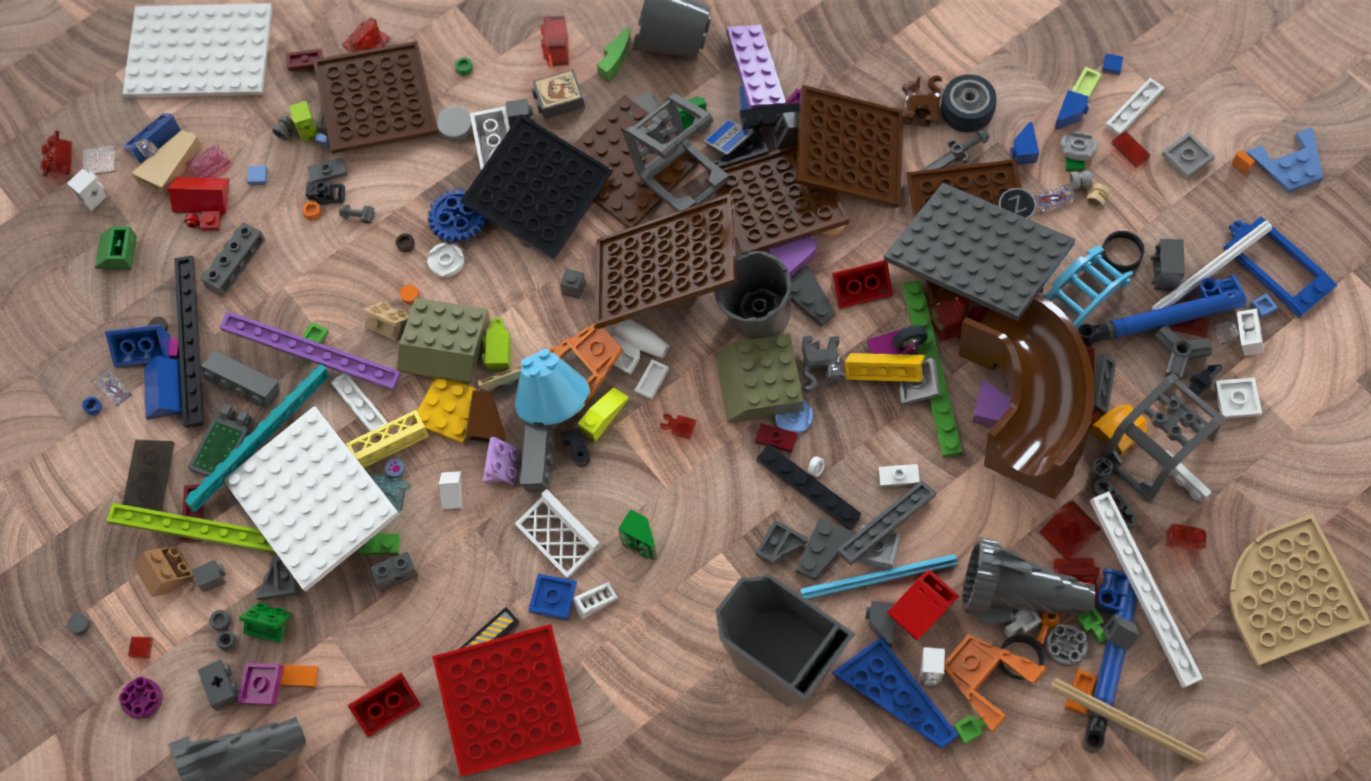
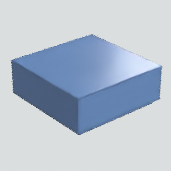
M248 166V185L266 184L267 166Z
M1267 293L1250 303L1252 309H1257L1260 319L1265 318L1278 309Z

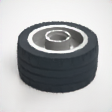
M971 74L957 76L947 84L942 95L941 112L944 120L950 127L960 132L968 133L983 129L990 123L995 113L997 103L995 89L989 81L981 76Z

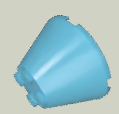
M542 349L539 353L526 357L521 361L522 366L515 398V410L524 422L534 425V422L552 425L569 419L584 407V401L590 395L587 380L556 354L548 349Z

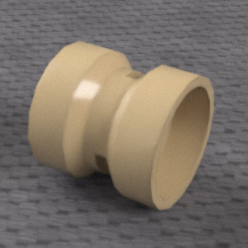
M1095 183L1091 189L1092 193L1086 198V203L1094 209H1102L1105 199L1108 198L1111 191L1107 186Z

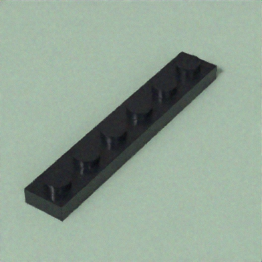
M768 444L756 458L757 462L848 530L860 518L861 512Z

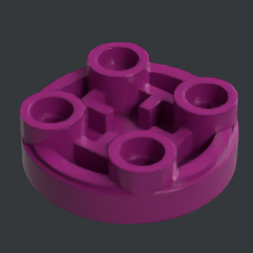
M137 677L125 686L119 695V701L123 711L128 716L134 719H145L155 714L162 703V691L154 681L144 677Z

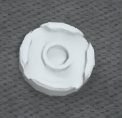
M441 243L430 250L427 263L430 271L435 276L450 278L462 270L464 255L457 245Z

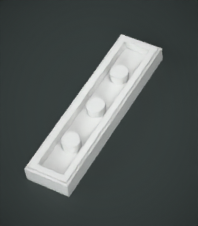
M1149 78L1105 124V128L1120 137L1164 91L1165 87Z
M342 373L330 382L369 432L388 423L349 375Z

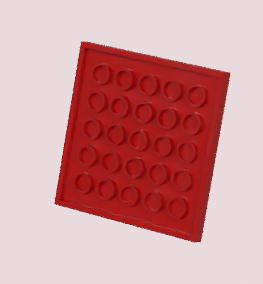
M552 624L432 656L460 777L582 744Z

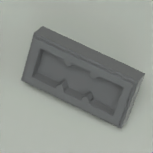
M342 157L308 166L311 182H324L347 176Z

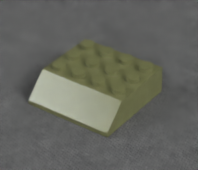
M415 298L399 344L397 371L471 384L483 346V336H486V329H488L490 324L488 309Z
M790 333L733 342L715 354L727 423L775 416L776 414L782 415L787 412L803 411L804 401Z

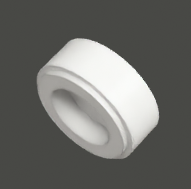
M817 456L813 457L808 467V473L819 477L824 470V459Z

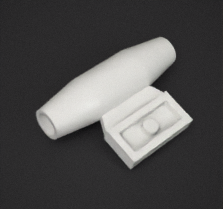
M631 319L604 327L614 335L613 338L623 349V352L613 366L631 375L640 361L641 351L664 358L670 347L668 343L654 332Z

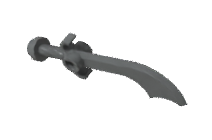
M979 129L976 131L977 136L963 145L954 139L949 140L947 143L949 147L953 145L952 151L922 170L944 168L953 161L962 159L963 163L967 164L969 157L965 151L979 142L984 144L988 142L990 138L988 132L985 129Z

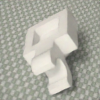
M1020 610L1014 614L1016 616L1015 622L1008 625L1004 633L1008 638L1020 629L1025 634L1040 624L1042 620L1035 611Z

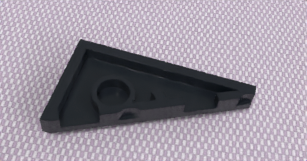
M753 128V133L729 155L725 154L720 160L716 159L713 163L719 168H723L769 153L759 128Z

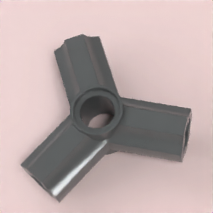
M1168 326L1161 328L1154 336V339L1170 353V359L1165 372L1167 377L1175 373L1181 380L1188 359L1211 356L1212 345L1208 338L1195 341L1181 340ZM1177 350H1182L1184 354L1179 353Z

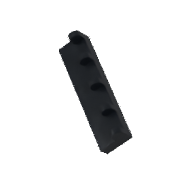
M800 103L740 110L739 117L742 130L776 126L783 113L799 112Z

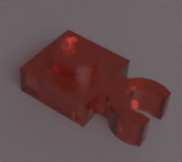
M670 414L663 415V418L669 420V423H660L661 429H672V435L691 439L696 425L695 419L677 415V418L673 419Z

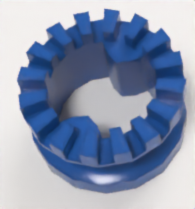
M93 396L85 398L86 400L83 401L82 408L89 415L98 414L102 409L101 402ZM91 403H97L96 405H94L93 409L88 410V408L91 407Z

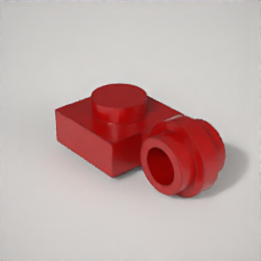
M220 211L201 212V218H198L197 214L189 213L185 217L184 222L189 228H196L197 225H200L201 231H220L221 213Z

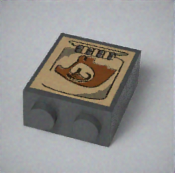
M574 69L533 81L534 88L531 89L533 98L538 99L536 106L538 112L543 114L544 119L585 107L584 98Z

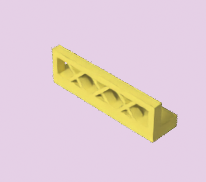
M414 410L346 443V445L363 468L429 437L417 410ZM416 417L417 424L413 426L406 425L409 420ZM394 427L400 428L398 433L394 435L389 434L390 429ZM375 436L382 437L380 442L372 443L371 441ZM359 444L364 445L363 449L357 453L352 448Z

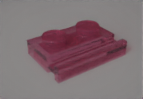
M214 144L186 164L196 178H212L230 166L231 162L217 144Z

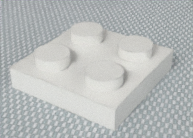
M1255 377L1215 381L1214 386L1219 410L1227 419L1261 416L1262 409Z

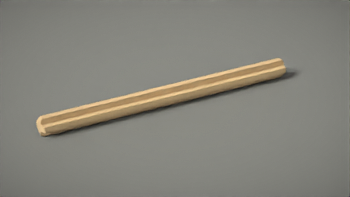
M1058 679L1053 680L1050 687L1051 690L1198 765L1203 763L1205 759L1204 753Z

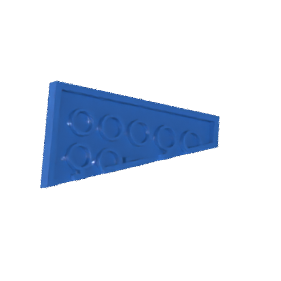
M882 637L832 672V675L940 749L958 737L956 731Z

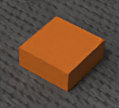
M1240 150L1235 155L1232 164L1246 175L1251 171L1255 160Z

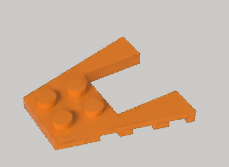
M595 323L578 332V335L562 341L560 345L548 349L561 359L573 350L593 373L587 379L590 395L584 401V407L623 352L622 347L604 327L598 329Z
M968 634L945 660L944 669L991 732L994 733L1007 717L976 692L978 687L1001 661L1033 686L1047 669L1045 666L1037 665L1031 662V660L1016 656L1010 651L997 648L991 643Z

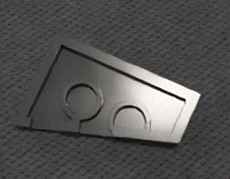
M806 265L791 279V301L823 327L835 315V310L808 265Z
M819 518L796 572L815 580L837 555V549L853 537L856 532Z

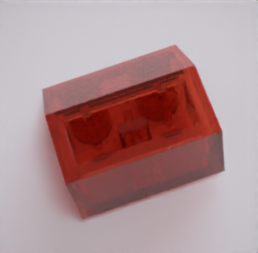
M959 295L951 301H942L934 306L931 323L939 342L958 335L962 327V321L968 314L970 299Z

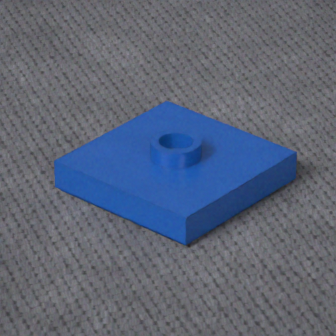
M538 573L528 612L568 621L577 581Z

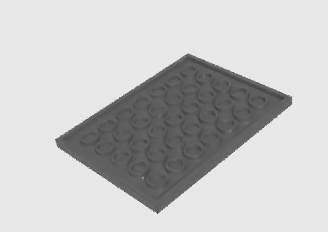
M942 183L885 253L884 261L1018 321L1075 245V239Z

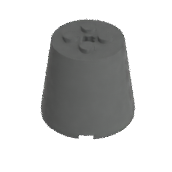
M645 0L638 26H641L639 34L636 33L633 50L697 59L699 50L704 48L706 33L709 31L712 17H709L711 6L698 0Z
M749 251L747 254L736 256L737 284L714 291L717 304L746 337L757 339L779 335L788 325L791 312V278L786 266L776 256L767 252Z

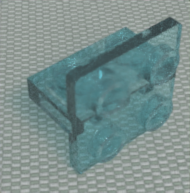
M384 474L372 476L371 478L395 509L400 512L403 509L405 491L410 488L411 484L401 478H387Z

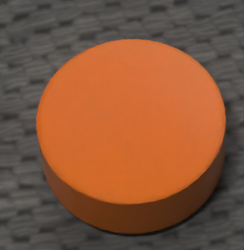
M307 202L302 208V212L308 220H316L321 216L322 210L317 202Z
M406 285L400 290V297L404 303L413 304L414 299L419 298V291L414 285Z

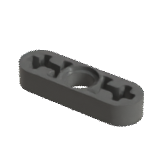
M1104 478L1098 479L1093 486L1094 495L1097 497L1105 492L1112 493V498L1120 503L1119 512L1124 509L1123 513H1120L1122 518H1131L1130 524L1129 522H1125L1128 530L1132 529L1137 521L1136 514L1109 480ZM1100 486H1102V487L1106 486V487H1107L1105 491H1104V490H1101V491L1098 490Z

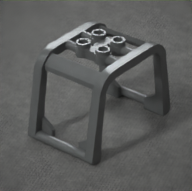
M672 93L665 99V102L638 123L624 130L623 134L639 177L674 211L678 212L701 204L726 184L730 178L727 173L708 159L688 140V137L694 132L700 133L713 123L711 114L681 96ZM667 106L668 113L665 116H655ZM677 107L695 117L693 124L685 131ZM652 118L651 125L647 128L642 126ZM671 120L672 126L665 130L667 123ZM675 133L676 138L672 139L671 142L667 143L670 140L671 135ZM641 144L642 149L639 151L638 146ZM685 151L711 173L708 180L711 186L694 200L690 196L675 198L652 178ZM648 153H656L658 155L644 166L642 158Z
M1175 373L1170 374L1126 416L1116 428L1100 457L1109 459L1113 464L1112 471L1149 503L1158 496L1175 468L1206 437L1213 442L1220 435L1227 419L1221 412L1217 413L1180 382V378ZM1179 389L1212 419L1209 422L1204 420L1175 395L1176 390ZM1156 400L1161 402L1165 406V411L1170 414L1167 420L1164 412H1155L1150 408ZM1143 413L1150 417L1152 425L1163 430L1171 441H1177L1183 446L1174 457L1168 454L1134 424ZM1179 421L1183 427L1191 428L1197 433L1190 441L1182 435V428L1177 425ZM1124 434L1164 467L1154 483L1143 480L1140 484L1120 467L1123 460L1117 453L1116 448Z

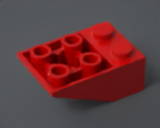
M928 569L887 611V614L918 641L952 607L959 598V595Z

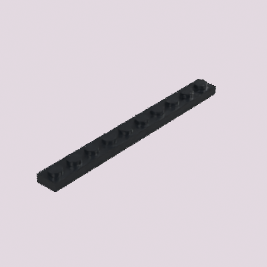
M193 255L174 258L182 410L185 428L204 425L195 259Z

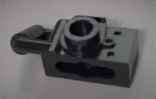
M307 182L305 195L308 200H316L319 205L343 203L345 201V186L342 183ZM336 188H338V198H335Z
M1209 365L1200 374L1196 372L1189 380L1192 383L1189 389L1199 397L1213 382L1216 375L1222 371V365Z

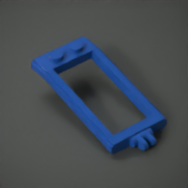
M1261 216L1251 225L1246 222L1243 224L1239 219L1235 220L1234 224L1229 225V229L1233 232L1231 236L1234 239L1227 243L1223 249L1225 251L1266 220ZM1272 226L1271 231L1266 235L1316 278L1292 297L1243 252L1234 259L1299 318L1338 285L1325 271Z

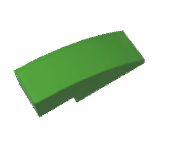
M626 27L604 48L605 57L597 64L598 75L608 82L616 75L627 56L631 42L630 28Z

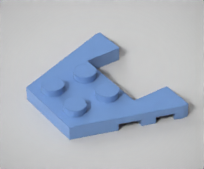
M1312 127L1297 132L1295 135L1302 150L1275 160L1270 159L1263 145L1248 150L1246 154L1258 163L1257 166L1260 169H1265L1271 175V178L1287 193L1322 180L1323 174Z

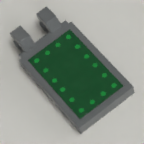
M224 404L220 411V416L217 415L216 418H213L187 468L201 475L210 476L215 471L216 466L219 463H223L229 457L230 452L233 449H237L242 444L243 439L249 435L250 432L247 428L252 418L249 416V413L241 410L237 421H231L235 411L231 406Z

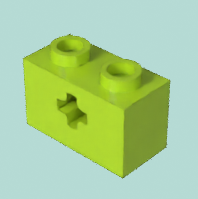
M307 101L290 105V112L302 142L313 140L319 133Z

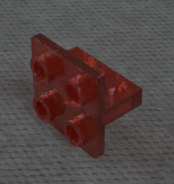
M370 17L367 21L361 22L342 43V46L352 53L383 47L390 40V37L380 31L376 20Z
M55 130L52 136L49 135L47 143L43 144L41 148L43 159L40 169L42 170L43 177H47L50 171L69 175L71 172L72 141L60 139L59 131Z
M1054 558V573L1071 576L1079 582L1095 585L1094 598L1097 597L1096 580L1099 577V567H1095L1094 558Z

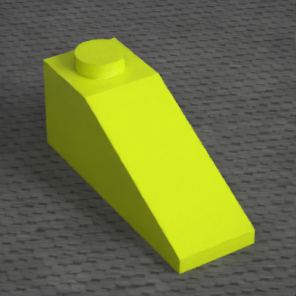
M613 387L579 421L578 426L581 433L596 442L629 400V397Z

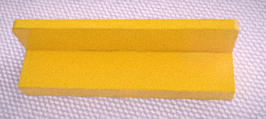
M850 353L844 362L846 380L921 382L923 379L922 363L925 360V355Z

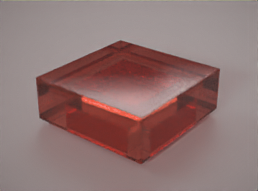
M131 636L128 656L130 658H150L153 638Z

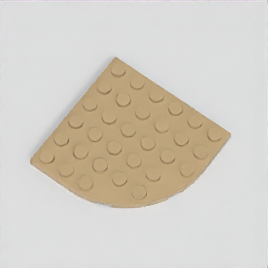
M1313 514L1277 526L1258 536L1244 550L1233 569L1229 588L1231 612L1238 631L1257 667L1365 627L1371 623Z

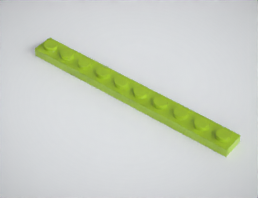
M112 503L106 520L108 524L277 554L261 531L250 527Z

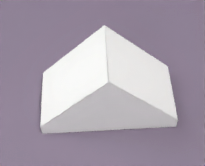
M461 471L441 473L439 491L442 510L462 509Z

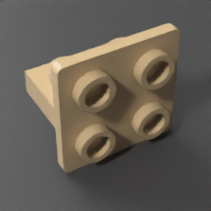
M379 302L364 308L362 313L367 315L364 324L365 328L395 341L400 340L404 323L407 322L409 317L404 310H395L389 304Z

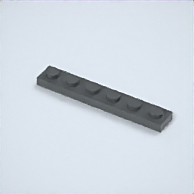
M921 480L837 549V554L852 566L936 497V492Z

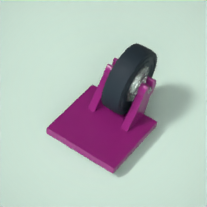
M908 326L907 328L903 327L901 330L867 339V344L871 354L913 355L920 345L928 339V334L923 326Z

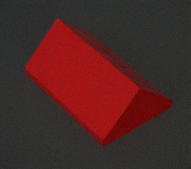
M176 177L168 188L172 212L201 213L204 211H220L221 214H227L230 179Z
M884 260L832 273L831 286L839 309L893 296L888 262Z
M400 672L347 706L368 738L417 708L421 703L407 679Z

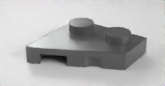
M774 520L755 555L774 564L806 544L808 537Z
M280 557L273 558L269 571L263 579L264 584L261 591L256 595L258 600L297 595L296 579Z

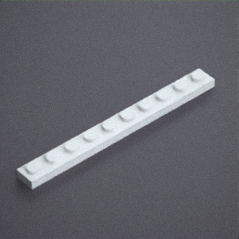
M1110 492L1092 498L1089 501L1182 688L1203 679Z

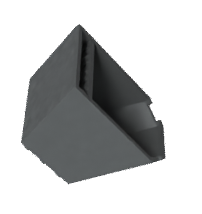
M771 574L740 578L716 609L720 641L737 670L787 707L807 701L855 636V633Z

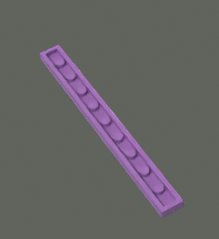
M227 311L219 327L222 331L319 365L322 364L327 368L393 391L401 376L400 371Z

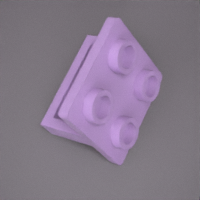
M491 437L487 450L483 482L491 484L503 481L511 486L516 485L521 450L496 437Z

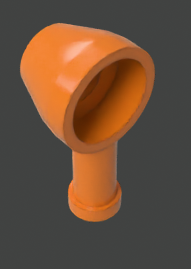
M1056 611L1055 614H1051L1054 619H1049L1047 615L1051 613L1042 612L1039 616L1042 620L1040 623L1041 629L1035 639L1041 646H1044L1049 630L1059 625L1060 617Z

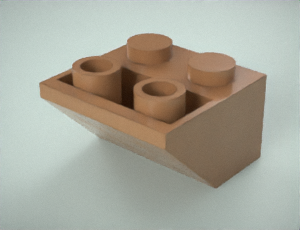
M176 545L144 551L134 565L152 597L169 594L194 577L192 570Z

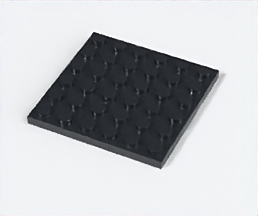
M520 114L464 194L460 203L550 259L555 260L612 175L613 170Z

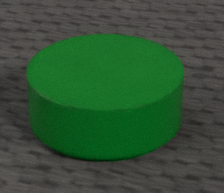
M466 57L459 58L455 62L456 72L462 76L470 74L473 71L472 61Z

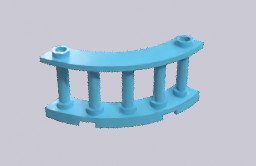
M1099 245L1087 251L1088 256L1085 258L1080 256L1051 284L1054 288L1047 295L1044 293L1042 295L1043 298L1050 302L1054 298H1058L1079 315L1073 322L1076 329L1109 296L1121 288H1126L1131 282L1130 277L1133 275L1132 271L1122 275L1102 259L1101 254L1104 249ZM1098 264L1116 280L1114 282L1110 281L1092 265ZM1082 271H1087L1107 288L1098 295L1078 278V274ZM1068 283H1073L1093 300L1085 310L1063 293L1062 289Z

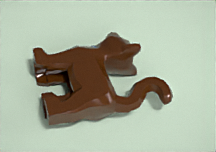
M936 75L928 79V87L934 92V95L918 94L920 90L919 76L916 81H909L907 84L902 85V91L906 95L905 108L907 111L903 116V124L912 125L917 113L924 114V118L921 119V126L928 127L931 122L938 125L941 90L935 85V82H941L942 77Z

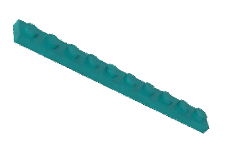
M320 364L317 368H314L310 375L300 382L296 389L287 395L283 402L277 408H274L264 421L257 425L252 434L246 436L242 444L237 449H233L229 457L223 463H219L215 471L210 476L205 477L196 490L188 494L185 502L194 513L225 483V477L247 461L330 377L325 366Z

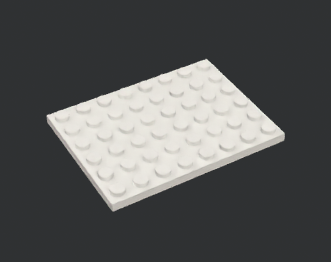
M233 4L135 7L122 95L124 98L263 95L272 5Z
M315 406L225 477L224 481L304 591L309 590L400 515Z

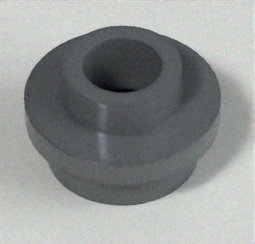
M231 631L222 632L217 638V646L222 651H230L237 644V637ZM230 639V643L225 645V640Z

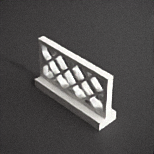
M546 489L541 494L542 497L515 525L569 578L596 551L599 552L604 546ZM543 503L548 507V515H538V508ZM551 518H559L561 520L560 529H551ZM527 519H534V529H525L522 524ZM537 519H547V529H537ZM537 532H547V542L539 543L537 541ZM550 532H561L560 542H550ZM564 532H573L574 542H564ZM564 545H574L573 556H563ZM577 545H586L590 549L584 556H577ZM550 546H560V556H551ZM563 559H573V567L568 572L563 568Z

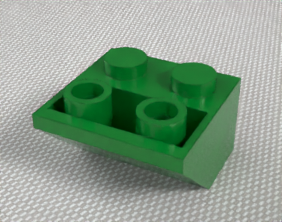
M112 226L100 235L95 269H132L137 236L130 226Z
M630 509L618 528L622 545L627 549L639 551V554L646 559L652 558L655 560L657 553L648 518Z

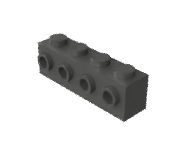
M243 222L235 230L232 238L225 243L221 253L214 258L209 269L203 273L201 281L205 287L224 297L266 240L262 232Z
M215 350L201 365L202 375L205 380L214 382L223 389L230 390L239 397L252 401L257 406L260 405L267 408L280 393L278 381Z
M534 422V425L526 423L520 485L527 492L549 490V483L552 482L551 465L554 462L552 448L555 446L554 429H556L557 423L552 425Z

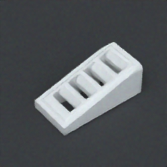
M607 582L574 597L572 604L582 620L618 600V597L610 583ZM604 590L606 591V593H607V595H608V597H609V598H607V599H606V597L604 596V594H603V592H602V591H604ZM598 594L599 598L601 599L600 602L598 601L595 595ZM588 599H591L594 605L591 606Z

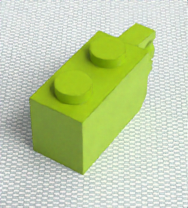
M492 318L490 328L486 329V336H483V347H486V351L482 353V363L486 365L488 371H504L509 369L511 365V338L509 331L504 328L503 318Z

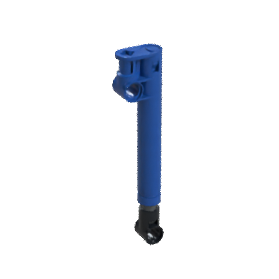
M1234 274L1224 280L1205 278L1200 283L1199 299L1111 320L1109 325L1106 323L1095 326L1083 324L1078 328V332L1086 349H1089L1094 343L1109 340L1111 336L1117 339L1246 307L1247 301L1245 293Z
M1103 569L1104 580L1095 601L1096 608L1101 612L1111 615L1116 614L1133 622L1138 598L1126 574L1114 569ZM1101 598H1108L1111 604H1105ZM1107 640L1093 697L1112 706L1117 692L1126 649ZM1092 711L1093 715L1089 717L1082 745L1087 752L1096 753L1105 742L1104 737L1108 720L1106 717ZM1089 738H1095L1098 741V746L1091 745Z

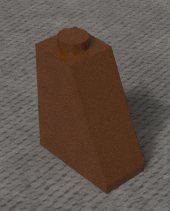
M485 389L473 390L470 399L465 440L489 443L491 437H496L505 442L506 435L492 393Z

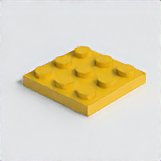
M434 378L417 411L426 430L464 445L466 442L465 437L471 394L473 390L476 391V388L457 381ZM416 417L412 420V424L415 425L418 423Z

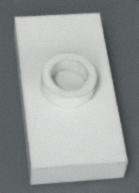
M918 464L878 467L880 488L916 485L920 482Z

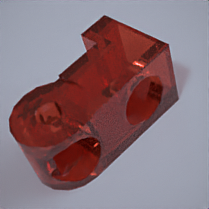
M1172 523L1166 530V547L1206 548L1207 531L1204 529Z

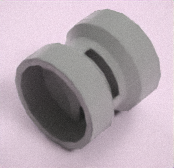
M1086 170L1082 173L1077 171L1070 172L1071 189H1091V171Z

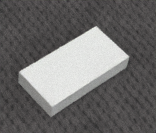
M651 360L634 390L635 394L652 401L669 371V367Z

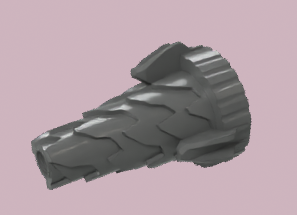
M978 537L972 548L965 573L962 610L965 613L975 615L979 623L984 624L1015 622L1016 616L1011 610L1016 609L1026 611L1038 610L1055 614V611L1082 615L1093 610L1095 604V585L1079 582L1071 576L1050 571L1051 569L1041 567L1032 561L1022 559L1008 549L1001 548L999 541Z
M294 717L279 724L270 723L252 731L249 728L236 734H226L215 739L207 738L191 742L190 737L186 736L168 745L181 781H247L255 777L259 772L276 766L277 761L301 750L306 745V738L297 717Z

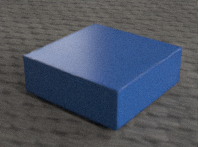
M1106 53L1102 71L1120 75L1124 56Z

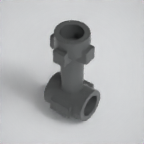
M350 205L340 207L339 216L343 217V219L354 216L361 217V221L364 223H371L374 220L375 212L371 206H363V210L350 209Z

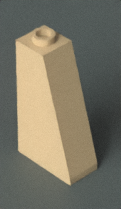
M180 131L133 171L132 175L137 183L168 196L169 186L176 177H181L202 147L199 137L193 132Z

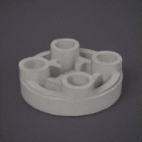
M449 107L442 111L437 119V126L441 136L450 140L467 139L468 134L473 128L470 112L463 107Z
M1057 625L1050 631L1045 642L1048 656L1055 663L1062 666H1072L1079 663L1084 658L1088 647L1086 634L1072 625Z

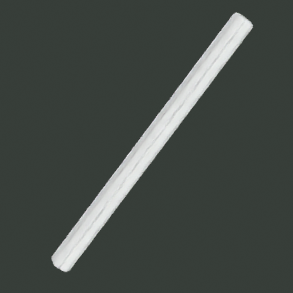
M1268 221L1263 222L1153 305L1151 310L1175 304L1200 285L1203 279L1212 276L1270 232L1272 225Z

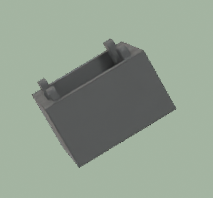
M1160 239L1159 243L1155 245L1156 251L1154 255L1150 257V260H1153L1154 279L1151 280V284L1154 285V290L1173 291L1179 287L1185 274L1184 240Z

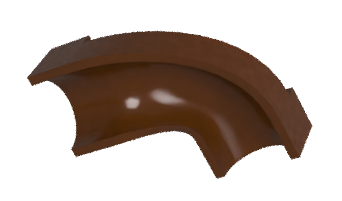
M1037 294L1018 321L990 308L980 323L966 317L962 321L959 356L992 371L998 365L1002 369L1009 387L1011 405L988 432L984 466L1055 500L1074 476L1075 467L1081 459L1087 444L1094 408V376L1086 346L1071 320L1057 306Z

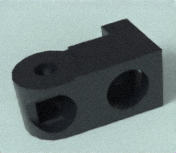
M579 427L562 433L561 437L564 445L571 446L574 464L578 467L587 466L590 462V456Z

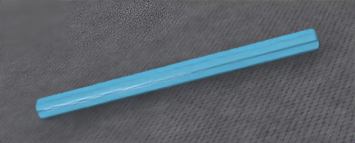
M953 554L895 567L892 570L886 569L801 589V595L805 599H812L923 574L928 569L936 571L954 567L958 564L957 558Z

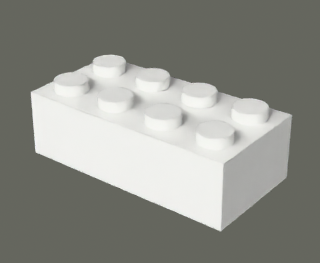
M505 106L470 113L481 170L510 129Z

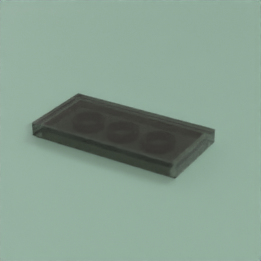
M135 439L122 505L162 512L175 445L173 441Z

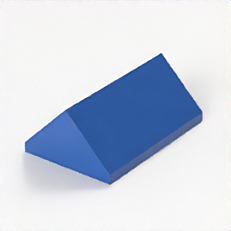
M162 113L122 147L141 164L181 129L172 114Z
M160 324L105 331L114 367L149 363L157 356L169 358L171 335Z
M157 356L144 366L146 419L183 414L180 361Z

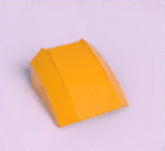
M1129 404L1117 405L1092 426L1090 432L1107 445L1116 428L1134 408ZM1141 415L1134 424L1146 433L1147 420ZM1124 434L1116 448L1120 457L1135 444L1126 434Z

